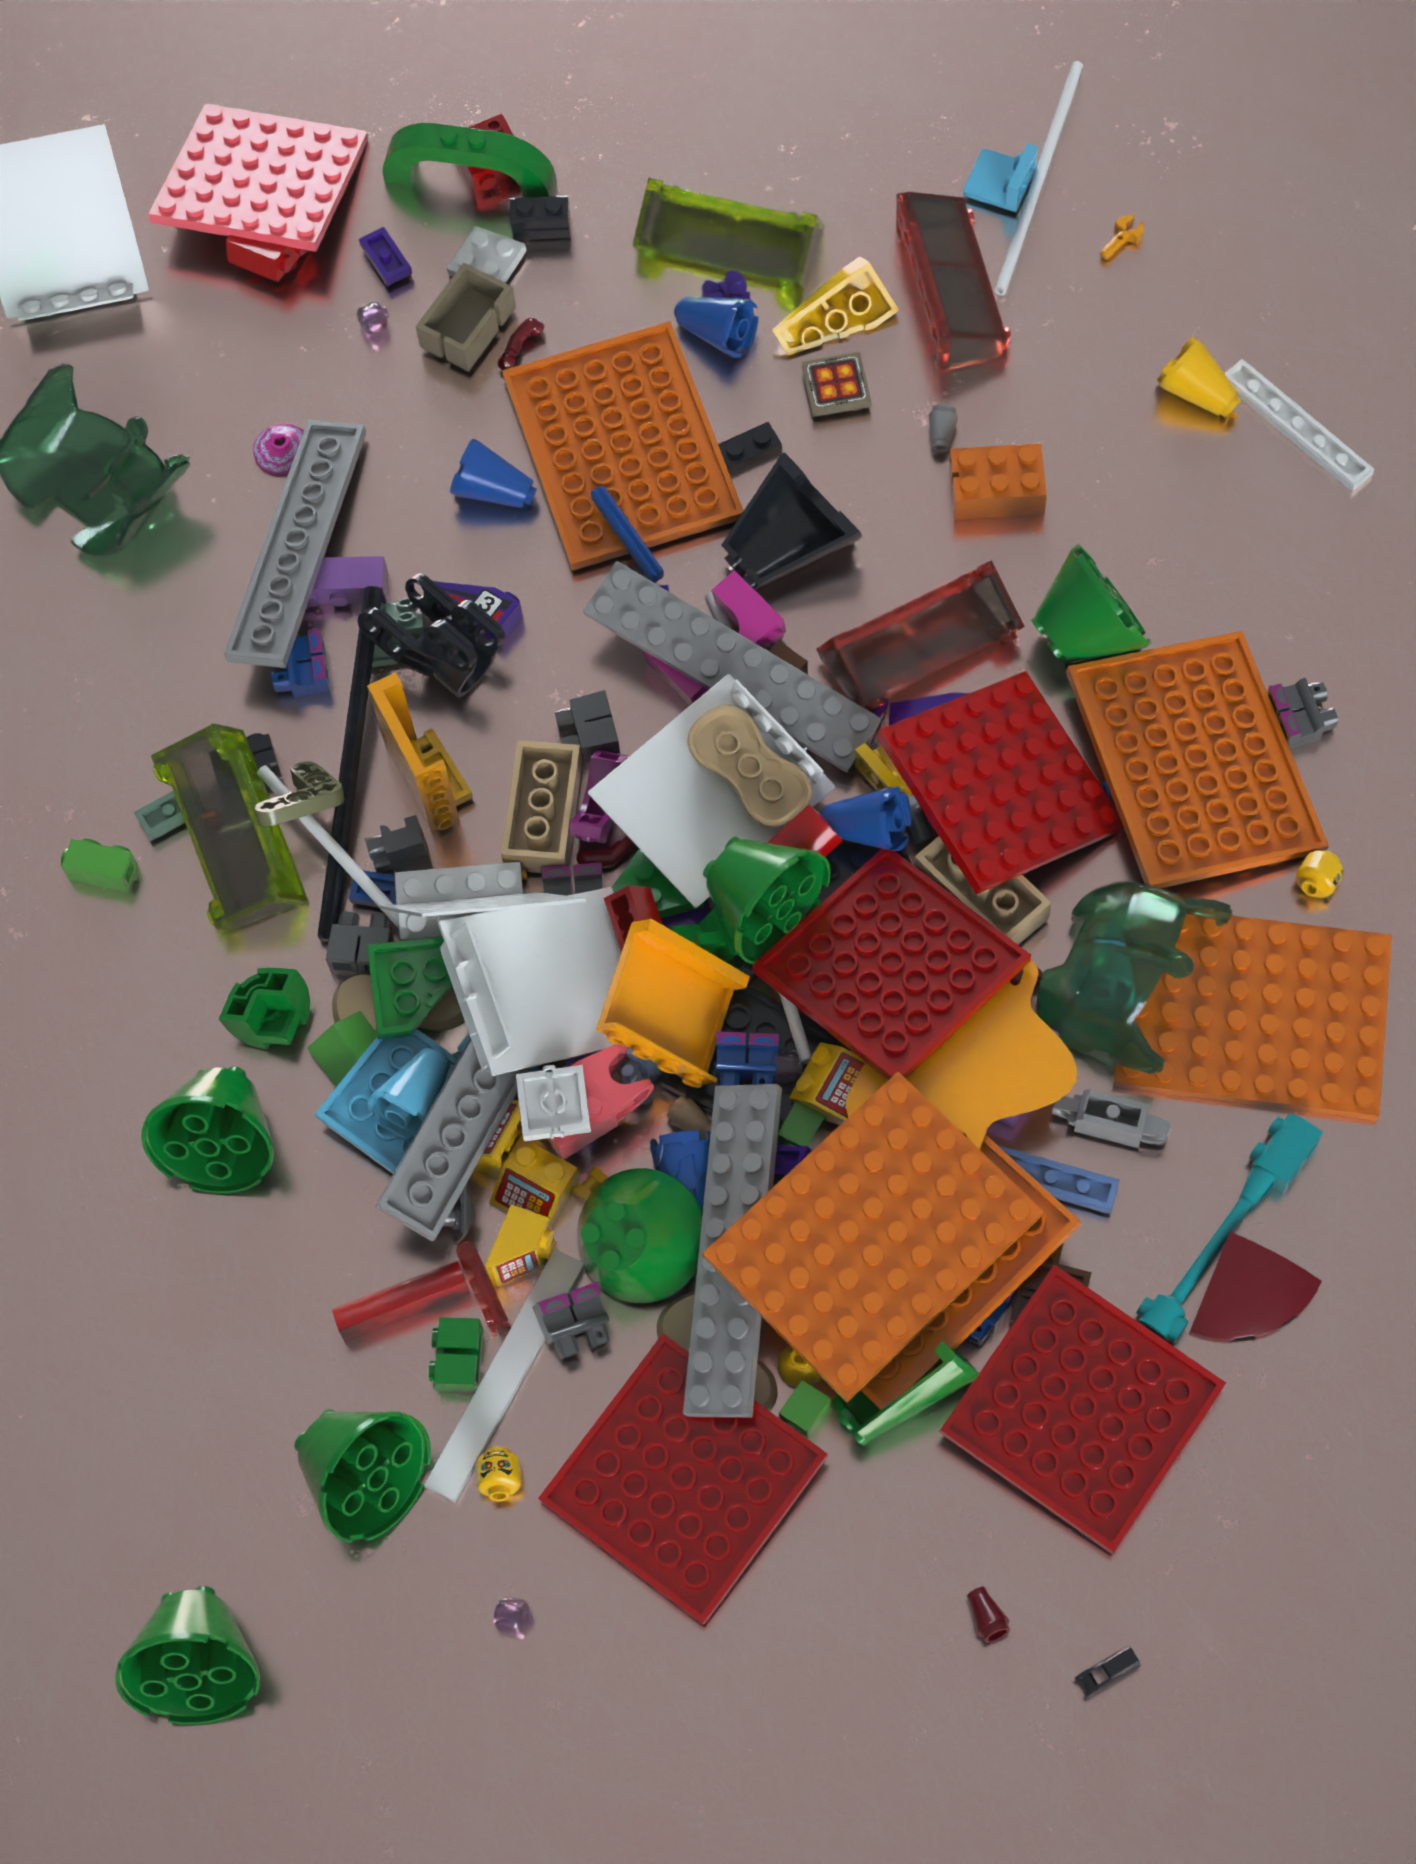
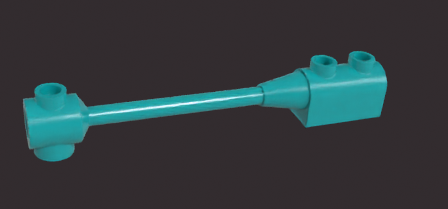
M1288 1114L1284 1120L1278 1116L1273 1121L1267 1131L1272 1136L1266 1145L1258 1142L1249 1156L1254 1162L1251 1165V1171L1239 1196L1240 1199L1170 1296L1158 1294L1154 1300L1148 1296L1144 1299L1136 1312L1141 1316L1138 1321L1140 1324L1165 1341L1170 1340L1175 1343L1189 1323V1320L1184 1317L1186 1314L1181 1303L1224 1245L1229 1233L1234 1231L1249 1208L1254 1206L1271 1187L1282 1194L1285 1192L1318 1146L1323 1131L1295 1114Z

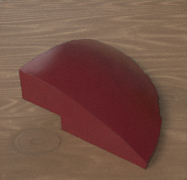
M1230 1232L1189 1333L1218 1341H1233L1235 1338L1249 1336L1259 1338L1279 1330L1284 1323L1295 1315L1299 1316L1316 1295L1322 1281L1272 1250Z

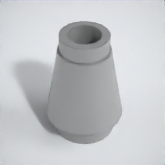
M939 404L933 406L932 412L928 415L931 448L935 451L945 452L949 450L958 415L953 406Z

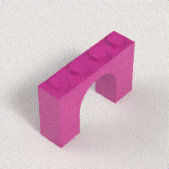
M735 570L711 590L715 603L739 627V634L764 649L770 645L774 646L778 641L782 640L786 632L783 618ZM643 651L646 662L689 706L708 691L707 688Z

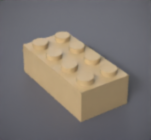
M517 740L501 850L503 863L520 862L521 870L525 869L526 872L542 873L541 867L569 865L573 834H569L570 822L576 815L583 764L580 745Z
M939 836L915 856L916 868L1018 945L1050 917L1051 902L1023 875L976 895Z

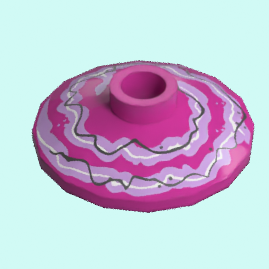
M277 424L268 427L259 434L254 442L253 455L256 464L269 474L288 475L304 430L293 424Z

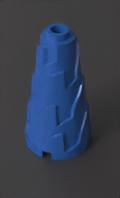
M699 1130L660 1135L659 1143H657L656 1139H651L650 1150L655 1170L665 1172L683 1183L697 1200L703 1214L711 1132L706 1131L707 1139H700Z

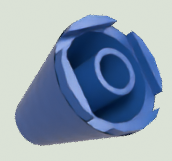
M686 296L676 304L674 309V316L678 325L733 358L741 357L743 354H740L743 348H750L759 322V317L754 315L753 308H757V305L752 300L745 298Z
M471 439L459 462L461 465L458 473H455L450 493L457 497L523 508L525 503L531 505L537 488L533 487L534 480L479 440Z
M888 787L830 803L820 812L843 840L890 851L904 849L909 840V836H904L905 826H911V807L906 793L899 792L900 787Z

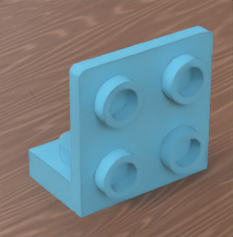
M1027 143L1023 154L1018 153L1016 158L983 148L963 189V195L1017 212L1036 170L1038 146Z

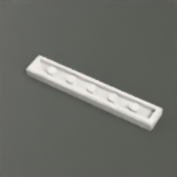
M1244 359L1238 361L1225 372V375L1238 392L1236 395L1351 492L1373 475L1374 468Z

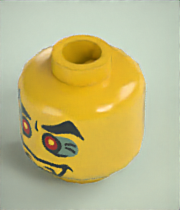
M1316 850L1310 852L1301 863L1296 872V881L1306 895L1324 898L1334 892L1343 877L1344 869L1339 858L1334 853Z
M492 1447L487 1449L477 1459L476 1479L477 1489L480 1493L488 1496L493 1501H504L520 1489V1459L510 1449L506 1447Z

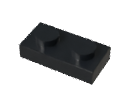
M769 421L718 444L729 474L782 450V443Z

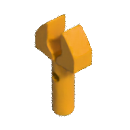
M1134 215L1120 217L1115 222L1114 227L1118 234L1100 251V256L1104 260H1108L1129 241L1138 245L1143 238L1144 222L1142 221L1136 229L1126 231L1134 223Z

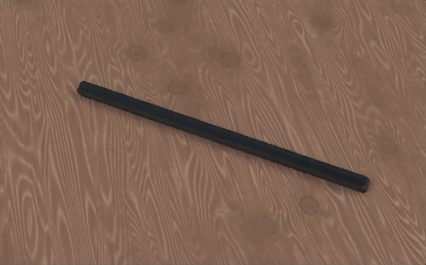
M365 587L361 613L369 607L380 608L382 592L379 587ZM369 615L370 623L377 628V621ZM360 628L338 780L342 784L345 800L334 809L331 831L332 838L346 853L348 850L369 694L367 685L370 684L375 643ZM328 853L317 934L319 940L329 942L332 924L338 925L345 869L330 853Z

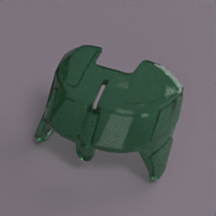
M61 363L48 370L47 374L27 399L26 405L14 418L0 440V475L9 492L26 508L31 509L50 499H54L85 522L87 527L71 539V544L91 556L113 555L124 549L138 535L165 497L164 494L185 474L190 466V457L185 454L173 455L165 459L163 463L159 456L145 444L148 426L144 419L139 416L130 418L126 423V428L100 414L78 409L73 384L74 367L70 364ZM111 474L109 481L92 497H89V495L108 477V475Z
M1114 881L1092 890L1080 899L1071 913L1072 921L1084 920V923L1063 965L1046 969L1042 974L1037 993L1039 1017L1052 1030L1059 1032V1038L1068 1048L1083 1054L1108 1059L1114 1064L1148 1074L1163 1071L1165 1060L1152 1050L1134 1020L1147 1003L1163 971L1178 979L1185 978L1193 972L1194 964L1192 959L1186 953L1175 948L1186 914L1213 919L1216 921V925L1221 927L1227 924L1232 917L1233 910L1230 909L1231 906L1211 899L1179 896L1177 893L1134 881ZM1100 939L1120 941L1124 943L1126 946L1124 947L1111 943H1097L1093 942V940Z

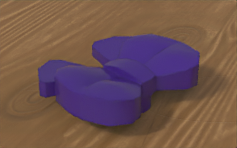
M736 270L728 271L724 281L719 283L705 280L701 288L703 297L750 299L751 294L749 291L746 292L747 284L745 278Z

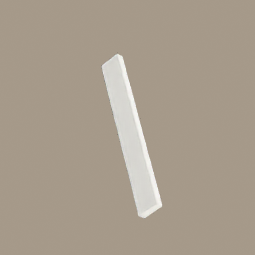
M554 1249L550 1260H548L424 1484L427 1489L456 1503L476 1467L477 1459L483 1454L545 1341L532 1307L540 1301L572 1291L584 1270L583 1262Z

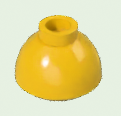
M787 1345L782 1350L778 1358L777 1368L780 1377L785 1383L796 1388L801 1380L812 1386L821 1379V1376L790 1345Z

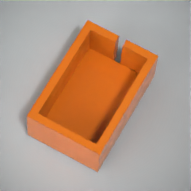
M1041 443L950 449L949 473L954 520L1045 514L1047 492Z

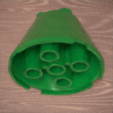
M1078 543L1074 545L1036 611V616L1031 619L1036 629L1041 634H1044L1049 641L1052 640L1048 643L1051 651L1067 665L1068 663L1073 664L1147 648L1152 642L1149 638L1146 639L1143 636L1146 631L1108 577H1103L1096 567V562Z
M737 836L727 842L724 851L716 860L709 862L703 871V876L707 878L706 887L737 955L750 964L758 961L759 958L822 903L818 897L822 886H829L831 875L829 861L817 851L740 839Z
M236 1066L229 1067L228 1069L210 1068L198 1071L193 1079L150 1111L141 1132L144 1151L153 1165L170 1179L175 1175L191 1183L189 1188L198 1191L223 1194L247 1190L262 1181L263 1176L270 1170L273 1163V1142L254 1084L246 1077V1072Z
M635 1168L613 1174L592 1191L580 1213L577 1226V1246L585 1270L594 1282H598L599 1287L603 1291L617 1299L632 1303H649L668 1298L682 1289L697 1271L703 1215L701 1208L690 1190L678 1179L665 1172L647 1168Z
M328 1409L310 1425L305 1433L297 1437L294 1445L295 1450L298 1452L299 1466L323 1524L335 1537L349 1543L362 1538L366 1541L375 1539L394 1527L406 1515L418 1498L424 1486L420 1482L425 1464L430 1465L431 1443L425 1427L416 1418L399 1411L335 1412L332 1409Z
M200 1586L195 1590L166 1593L161 1597L160 1605L118 1662L115 1685L120 1697L131 1708L149 1717L150 1712L168 1716V1723L205 1724L229 1718L243 1711L248 1706V1700L253 1695H257L259 1691L260 1671L227 1604L215 1595L213 1588Z

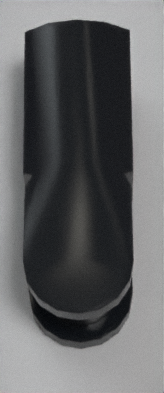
M1127 1645L1083 1671L1074 1679L1076 1682H1081L1086 1691L1084 1696L1087 1699L1141 1667V1664L1132 1648ZM1098 1670L1101 1671L1106 1679L1100 1684L1096 1682L1092 1675Z

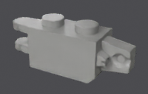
M1092 1089L1084 1090L1083 1095L1075 1094L1074 1098L1062 1097L1054 1103L1052 1114L1067 1118V1123L1075 1126L1074 1132L1139 1148L1140 1141L1152 1145L1156 1144V1146L1164 1145L1169 1139V1133L1171 1132L1170 1122L1164 1118L1161 1119L1158 1116L1147 1114L1150 1104Z

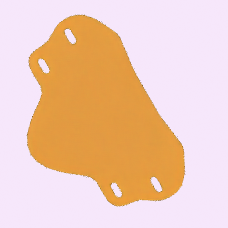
M1032 960L1023 968V975L1018 985H1012L1009 981L906 1078L957 1129L966 1134L967 1138L979 1150L987 1128L993 1122L1031 1112L1055 1103L1068 1094L1077 1081V1066L1073 1055L1058 1035L1031 1008L1030 999L1039 974L1038 968ZM866 1062L846 1098L845 1104L848 1117L888 1081Z

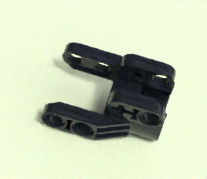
M420 573L411 577L405 584L409 601L433 621L418 640L383 609L369 607L359 614L357 621L360 630L395 662L430 678L433 676L458 698L469 692L486 674L496 658L500 645L505 641V632L500 624L476 603L464 600L458 604L429 577ZM414 583L421 586L424 595H420L416 591ZM437 603H440L445 608L446 615H443L438 610ZM369 615L377 621L378 628L370 623ZM484 630L491 632L494 642L488 640ZM391 636H395L400 641L401 648L393 643Z

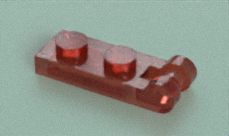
M468 1241L460 1243L456 1253L461 1266L465 1270H471L473 1278L469 1279L468 1282L475 1298L482 1296L487 1307L481 1309L488 1327L490 1328L495 1325L499 1335L510 1331L509 1320L475 1245Z

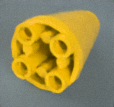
M1193 336L1182 347L1176 360L1172 358L1156 380L1160 383L1159 386L1162 389L1217 416L1221 414L1224 418L1241 401L1236 396L1238 392L1205 344L1200 339L1196 340Z

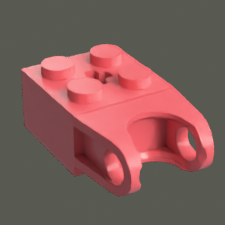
M612 1045L571 1065L583 1066L591 1132L567 1135L563 1138L561 1136L554 1137V1139L547 1138L561 1159L568 1158L617 1127L618 1123L643 1103L654 1090V1085L649 1079L634 1081L630 1084H620L612 1079L613 1072L628 1057L626 1054L628 1048L626 1046Z

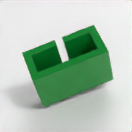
M439 1317L438 1328H433L432 1348H437L436 1359L429 1363V1381H434L437 1392L475 1393L478 1389L483 1326L479 1318Z

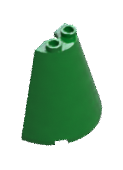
M942 1341L934 1352L943 1362L881 1411L861 1391L848 1402L837 1393L832 1403L840 1411L837 1418L851 1430L849 1433L861 1445L865 1446L872 1439L972 1382L980 1373L957 1349H951Z

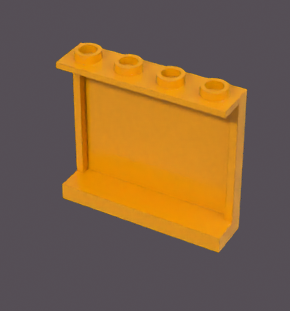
M395 672L367 685L382 738L431 833L438 829L444 830L459 820L446 766L443 760L426 768L422 765L410 742V739L413 738L415 741L417 737L402 682Z
M651 918L632 922L596 1030L606 1035V1039L616 1045H624L633 1050L632 1054L634 1056L657 1063V1067L661 1071L682 1077V1081L686 1085L699 1088L704 1084L716 1083L717 1078L707 1072L716 1048L717 1032H721L733 991L746 988L750 976Z

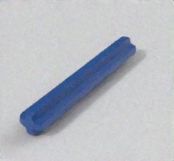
M604 486L593 489L591 499L645 576L654 583L664 577V570Z

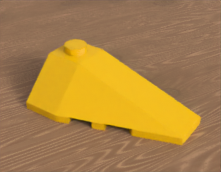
M858 257L836 273L772 330V333L789 356L820 346L822 343L837 338L848 337L849 334L876 328L898 312L899 309L870 263Z

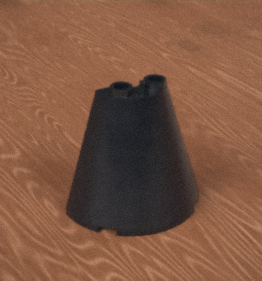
M784 452L780 455L721 546L728 553L724 558L735 571L741 568L746 574L743 579L754 590H757L857 542L862 538V534L841 511L838 512L811 484L797 464Z

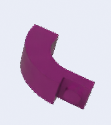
M596 750L591 756L584 799L579 812L570 822L569 834H573L575 838L583 841L606 843L614 821L588 795V791L624 762L628 755Z

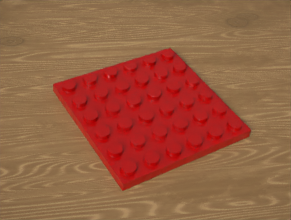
M1027 671L884 727L875 735L976 895L1113 835L1124 828L1114 809L1115 806Z
M881 849L752 966L753 972L889 1080L897 1072L905 1078L909 1077L1031 962V954L897 852Z
M1054 1264L979 1372L980 1375L973 1381L941 1427L939 1433L1113 1554L1226 1382Z
M663 1333L538 1497V1500L704 1626L827 1459L828 1453L755 1400L753 1417H688L684 1415L683 1408L689 1352Z

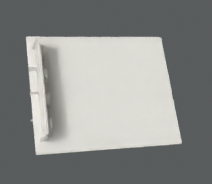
M104 124L0 145V298L7 319L18 317V321L43 316L51 317L53 314L133 299L134 294L149 291L145 270Z
M730 674L723 677L588 791V795L695 909L710 897L706 887L707 878L703 876L706 865L718 858L731 838L737 836L740 839L767 843L785 827L768 828L756 823L744 810L735 789L729 782L718 774L705 769L695 761L689 751L687 738L691 727L699 717L708 710L720 705H733L741 708L753 718L767 746L778 756L796 764L806 773L813 789L810 801L812 807L835 789V785L826 777L822 768L806 753L807 748H802L750 692Z
M520 862L395 872L396 904L381 905L380 909L397 912L400 940L442 936L438 923L443 920L493 910L586 902V898L542 892L523 893Z
M611 887L568 895L586 898V902L493 910L443 920L438 923L444 939L440 951L482 1070L488 1067L491 1076H496L599 1052L615 1045L606 1039V1035L596 1030L622 953L604 901L605 897L613 894Z

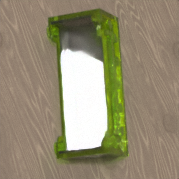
M648 178L632 247L639 252V257L656 260V256L726 272L736 270L743 276L779 283L778 288L795 292L796 287L804 289L822 237L824 224L816 214L803 212L800 218L796 212L786 213L682 190L679 186L663 185L662 180Z
M213 723L151 755L154 763L153 772L160 782L172 786L214 898V900L209 902L207 916L217 930L231 931L309 902L280 825L261 826L257 822L255 806L262 801L268 800L269 796L263 780L257 774L258 767L243 730Z

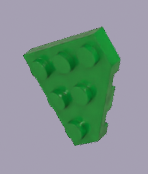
M640 849L611 887L613 893L628 885L650 887L660 918L695 910L645 854L640 852ZM702 903L698 908L704 907V903Z
M443 937L367 945L378 1039L411 1036L453 987L440 951V947L444 943Z

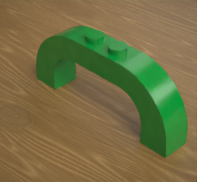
M416 123L396 131L390 140L382 168L384 182L409 186L413 184L418 162L422 161L493 169L512 177L519 184L522 197L553 196L557 183L555 170L550 160L532 144L502 132L439 123Z

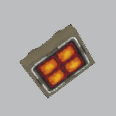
M860 352L802 362V371L813 417L871 407L872 401Z

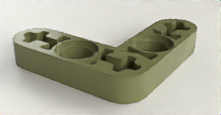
M316 762L297 763L290 770L293 785L299 790L258 803L255 806L257 822L261 826H274L341 805L345 800L342 784Z

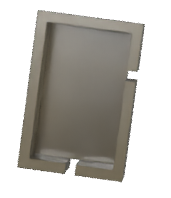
M463 262L415 326L419 346L441 358L445 354L447 361L469 371L499 331L498 325L503 326L516 308L513 286Z

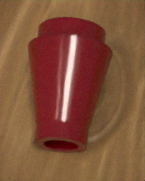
M985 1587L976 1588L967 1594L979 1637H983L986 1643H991L1003 1638L1010 1632L1008 1626L1010 1620L988 1594Z

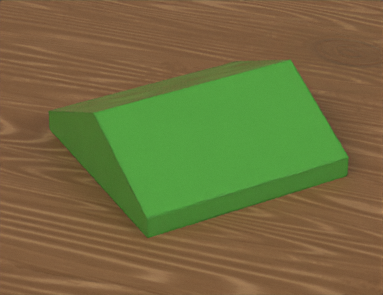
M358 1011L330 1026L307 1049L333 1085L337 1087L376 1039L377 1032L362 1012Z

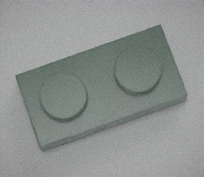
M188 782L135 811L134 814L151 842L198 816V812L204 810V806Z

